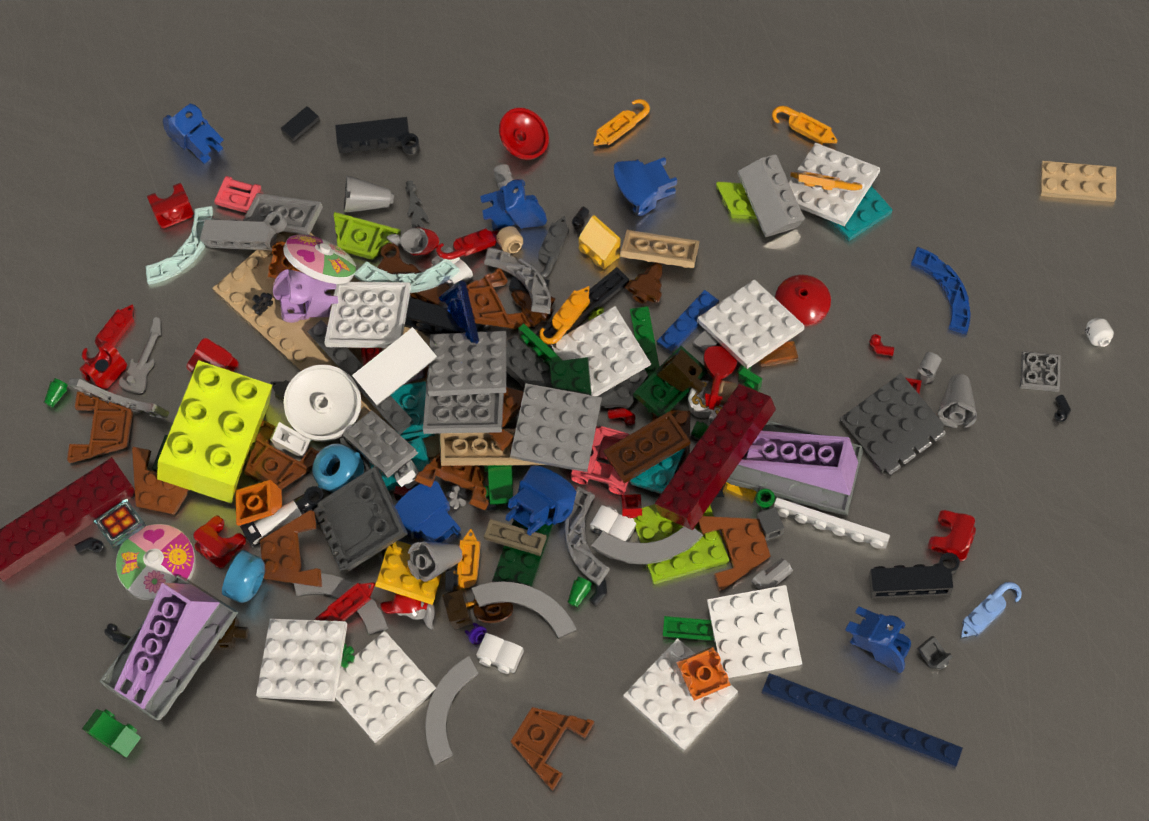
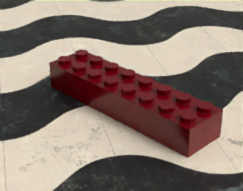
M738 384L655 502V506L662 517L690 530L694 529L775 412L776 408L771 396Z
M112 457L0 529V579L3 582L135 496L133 486Z

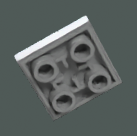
M1022 351L1020 388L1059 392L1061 355Z

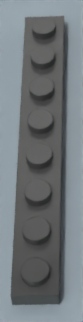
M321 319L307 331L309 335L340 369L352 377L362 394L399 435L403 433L414 421L391 395L379 405L373 402L352 376L363 367L362 363L347 347L325 346L324 341L328 326Z

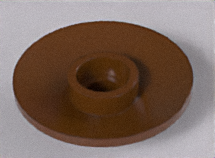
M510 602L493 603L482 607L476 604L473 609L474 616L479 621L485 623L501 622L512 615L513 604Z

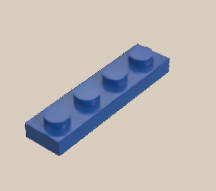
M704 290L657 340V345L672 355L700 325L697 322V318L717 305L719 300Z

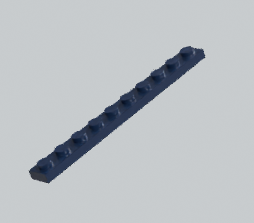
M771 673L768 674L762 690V694L947 766L957 767L963 747Z

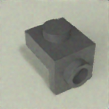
M931 636L917 648L930 668L943 669L949 664V660L953 658L951 653L944 651L934 636Z

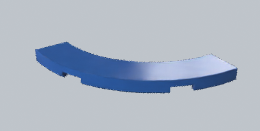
M917 247L911 265L931 275L944 290L951 311L948 329L967 335L971 313L969 297L961 279L949 265L938 259V256Z

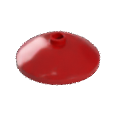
M514 108L509 110L500 120V139L504 147L512 155L520 159L532 160L542 155L547 149L549 143L548 130L544 121L535 112L526 108Z
M795 275L785 279L778 286L775 293V299L803 323L804 326L820 322L825 318L830 309L831 296L828 288L822 281L810 275Z

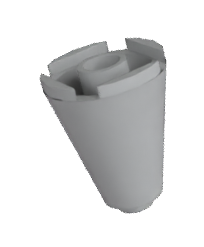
M352 176L346 177L344 212L387 208L389 204H393L394 193H391L390 189Z
M963 374L951 377L938 410L939 419L948 427L957 428L958 425H964V428L973 425L977 420V410L970 379Z
M420 541L410 547L408 551L410 560L407 561L412 575L416 579L426 582L458 564L462 560V550L457 544Z

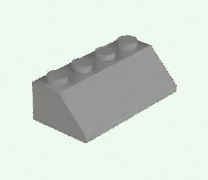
M776 154L760 158L737 171L765 237L796 229L805 220Z

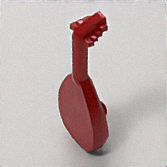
M720 346L708 347L703 358L704 366L713 378L711 394L705 393L706 406H709L708 408L711 410H715V406H719L723 396H718L721 380L735 370L738 362L724 347Z

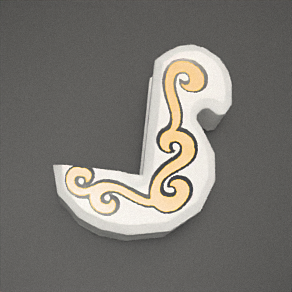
M702 381L705 383V386L699 393L691 388L688 408L695 417H709V424H711L723 406L720 404L719 406L716 405L715 410H711L708 408L709 406H706L704 396L708 390L709 381Z

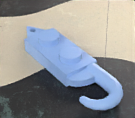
M1013 582L1001 584L963 620L962 623L964 625L961 638L972 635L978 636L1004 611L1006 601L1002 594L1007 589L1016 591L1017 597L1015 601L1018 602L1022 595L1020 587Z

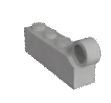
M277 211L268 214L262 222L253 220L238 221L236 219L221 220L218 218L213 220L205 219L200 240L208 248L272 250L277 239L276 233H280L286 228L287 221ZM280 219L276 225H273L274 221Z

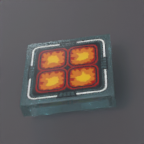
M127 499L94 520L113 548L146 527L144 521Z

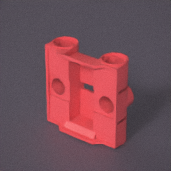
M596 426L588 471L572 470L571 479L582 485L588 484L589 479L609 484L608 489L610 492L624 495L629 481L624 484L612 465L597 460L598 458L608 460L603 451L629 436V434L603 426Z

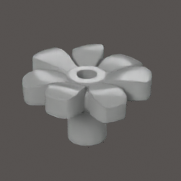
M453 485L452 490L447 491L446 496L450 498L448 500L449 505L453 509H458L459 505L463 507L466 504L464 500L467 498L466 488Z

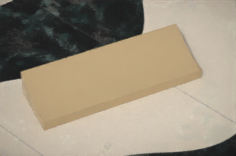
M504 429L514 437L516 429ZM440 433L441 466L545 464L510 458L513 442L501 451L497 443L491 439L489 433Z

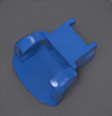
M190 103L175 116L167 115L163 118V126L167 135L184 150L186 148L190 149L204 165L211 160L208 154L212 150L209 146L213 147L218 153L223 149L220 143L224 139L202 117V112L196 105ZM187 113H191V114H192V115H191L190 117H188V118L185 116Z
M665 157L645 165L638 159L616 162L614 164L616 183L627 200L636 205L633 208L636 216H643L656 207L657 200L676 193L675 188L668 189L677 185V178L670 179L663 167L666 165Z
M512 180L506 186H502L501 190L480 196L482 203L490 201L493 205L488 209L482 210L484 220L490 218L493 220L491 221L493 231L512 225L519 226L522 229L544 226L546 224V213L539 205L536 196L525 195L524 180Z
M531 466L520 481L518 493L509 499L508 507L513 509L506 514L505 520L509 522L513 518L528 528L527 534L530 536L544 524L549 526L552 523L555 525L566 520L572 513L577 492L566 479L557 473L541 466ZM555 508L554 515L548 519L549 509Z
M435 480L431 488L423 484L417 485L408 491L395 505L408 533L407 536L412 540L414 538L417 540L422 538L425 542L443 543L453 534L458 539L461 537V528L447 513L450 510L449 501L439 483Z
M858 606L855 613L865 619L860 624L851 621L848 623L845 630L853 635L850 643L873 653L876 661L897 673H902L905 669L904 659L911 647V640L904 634L899 633L901 628L904 629L905 627L904 621L897 616L879 615ZM893 626V629L889 631L888 627Z

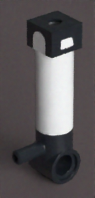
M317 486L309 487L304 494L283 505L274 515L241 525L240 528L251 548L258 546L261 539L304 513L314 511L318 507L317 503L325 498L324 494ZM319 497L317 501H311V498ZM315 515L316 525H319L320 523L318 522Z

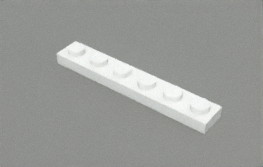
M776 498L774 507H776L781 517L788 516L794 518L799 523H809L817 529H827L833 531L838 536L845 535L851 537L856 542H866L875 548L886 549L890 537L889 534L780 498Z

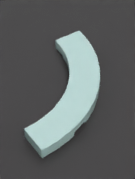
M212 206L194 209L192 232L189 238L177 250V253L170 258L167 257L160 262L145 266L148 285L159 283L177 275L197 259L206 246L200 240L205 219H214Z
M443 259L424 272L396 275L387 273V271L381 270L366 261L356 270L354 277L361 282H410V293H415L437 287L460 271L450 260Z

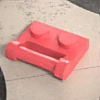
M226 176L214 202L216 205L247 213L256 194H260L261 185H251ZM230 187H235V188H239V189H242V190L250 191V194H249V193L242 192V191H238V190L231 189Z

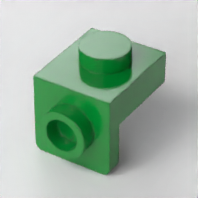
M741 364L737 371L739 374L738 382L748 388L759 391L763 378L750 372L751 367L746 369Z

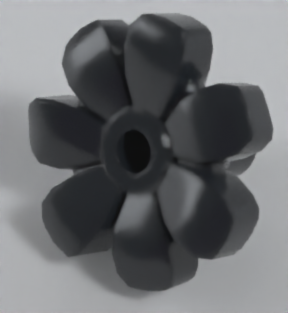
M262 293L261 296H253L252 300L256 304L253 305L252 309L256 311V314L262 315L268 309L267 306L271 307L273 305L272 295Z

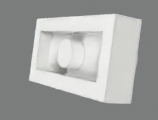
M277 422L270 439L276 449H286L300 458L305 455L311 441L280 422Z
M409 460L394 475L401 487L405 485L406 488L410 489L418 483L415 481L419 470L412 460Z

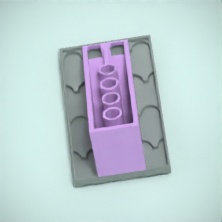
M768 421L726 482L731 485L752 489L756 492L761 489H769L776 497L848 516L863 447L851 443L849 437L820 435Z
M177 575L172 583L161 584L147 617L99 682L153 719L161 720L167 714L179 694L184 691L218 640L223 637L238 611L183 576Z

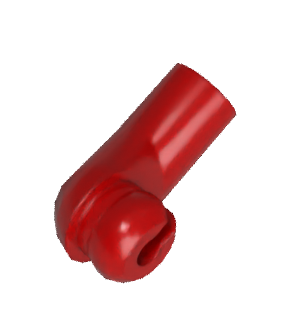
M878 334L871 336L869 344L875 353L893 356L894 347L884 346L881 342V336Z
M626 408L608 410L609 419L622 418L627 426L635 424V414Z

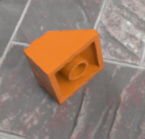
M271 480L236 490V524L238 526L272 516L282 507V490Z

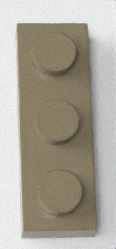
M492 519L489 520L484 534L485 540L541 556L547 539L546 535L534 532L529 536L526 529Z

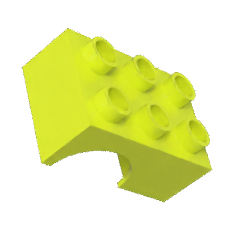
M198 360L159 457L157 479L232 504L246 457L252 443L256 441L261 423L267 412L272 384Z

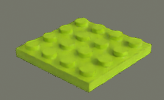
M655 504L643 507L642 516L633 518L634 522H636L635 530L640 543L663 540L675 534L683 527L662 517ZM711 506L708 507L703 516L714 517ZM697 523L694 528L700 532V529H699V526H698V523ZM718 530L704 534L694 546L684 553L682 552L666 561L647 564L654 585L729 563V558Z

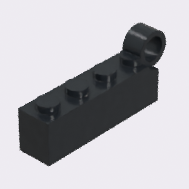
M407 117L335 125L339 153H350L360 150L368 151L377 148L386 149L398 146L402 147L406 154H414L420 148L418 137L413 133H409ZM409 141L415 142L413 146L405 145Z
M409 298L404 327H413L415 330L428 334H451L484 331L490 325L473 323L468 314L458 312L457 310Z
M945 553L941 556L939 563L933 566H925L924 564H917L913 567L897 565L893 568L876 566L869 573L871 598L951 595L953 590L952 575L958 570L959 558L954 553ZM951 560L954 562L955 567L946 568L943 565V561Z

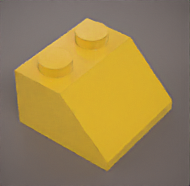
M593 215L578 238L579 249L583 254H588L595 265L601 266L605 270L620 257V237Z

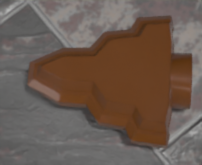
M655 262L647 268L645 273L638 274L634 280H630L627 283L625 289L633 294L632 297L636 302L640 304H646L647 301L659 303L662 296L660 292L662 287L660 282L662 264Z
M514 290L511 294L515 304L521 307L522 313L527 317L526 320L532 327L537 326L541 321L547 322L553 315L554 310L550 308V314L531 311L532 301L528 292ZM551 296V307H552V305H553V303H554V301H555V298L552 297V296Z

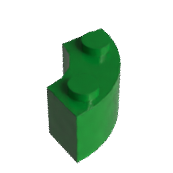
M484 465L485 472H488L489 486H485L486 498L490 497V504L509 503V499L514 496L512 465Z
M96 709L82 730L116 753L127 758L141 738L136 734L137 729L128 723L124 725L114 719L115 715L107 709L104 711Z

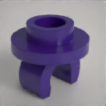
M473 623L474 628L470 632L466 629L465 633L469 641L477 645L482 643L487 630L483 626Z

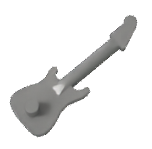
M158 317L153 318V325L150 329L151 334L138 363L131 359L129 369L119 380L120 387L126 391L141 394L146 389L147 374L154 366L155 361L152 359L149 363L146 362L157 337L161 336V321Z

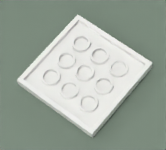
M815 143L796 172L803 173L806 171L838 177L844 182L861 183L863 188L856 191L840 188L826 190L822 189L820 185L806 186L804 182H799V179L793 177L789 184L800 209L845 226L880 173V167Z
M755 279L697 318V322L746 369L804 330V324Z
M347 282L336 284L334 296H338V304H332L324 341L325 346L387 348L403 335L411 292L410 282Z
M616 306L564 335L557 343L551 345L554 352L562 360L588 357L592 396L604 393L651 365Z
M786 585L707 599L716 650L728 678L802 665Z
M270 619L256 696L258 698L335 701L348 624L345 621Z
M385 631L356 654L354 662L348 661L349 666L347 668H340L335 697L374 743L427 700L436 689Z
M677 638L623 695V698L684 752L738 694V691L730 685L694 701L676 662L695 653Z

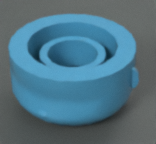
M331 444L321 449L316 455L312 466L313 477L318 487L330 493H334L362 475L364 470L359 452L342 444ZM340 461L339 470L332 475L333 466Z
M242 550L239 552L225 576L222 595L240 603L252 599L259 590L265 575L264 561L259 556L253 555L248 551Z

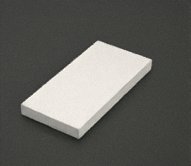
M412 327L352 376L373 402L379 405L434 361L437 356Z

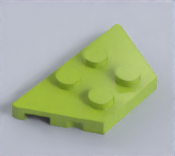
M716 182V189L719 190L731 218L757 219L742 183Z
M336 212L333 214L337 246L349 254L374 260L381 254L382 247L391 243L386 238L391 234L401 236L400 229Z

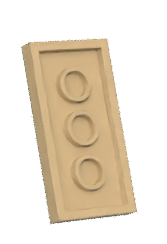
M1042 161L1040 196L1115 202L1116 167Z
M627 230L620 257L694 268L700 241Z

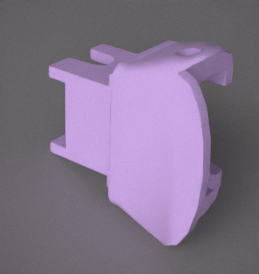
M290 269L282 271L274 281L273 295L276 300H280L282 320L285 322L295 323L299 320L309 319V317H330V305L338 304V296H331V293H326V290L336 289V284L313 279L303 272ZM303 303L306 306V314H304ZM291 309L294 313H288L287 310Z

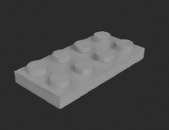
M257 193L243 221L253 220L262 222L268 214L277 211L287 221V226L283 232L309 235L323 205L317 201ZM280 219L274 221L273 225H276Z
M372 410L342 434L355 449L387 478L418 454L412 445Z

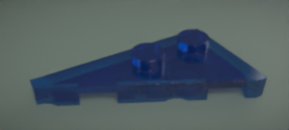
M459 281L439 296V300L447 304V311L452 314L457 325L464 328L467 339L471 343L477 344L479 337L466 282Z

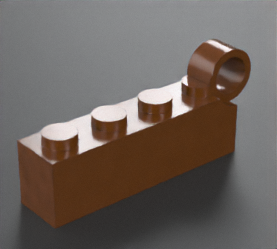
M389 243L382 247V261L377 268L396 275L421 273L413 264L408 265L400 259V251L397 245ZM389 251L396 252L395 256L393 257H387L385 255ZM446 282L425 291L410 293V297L413 299L437 304L441 307L445 305L451 296L450 287Z

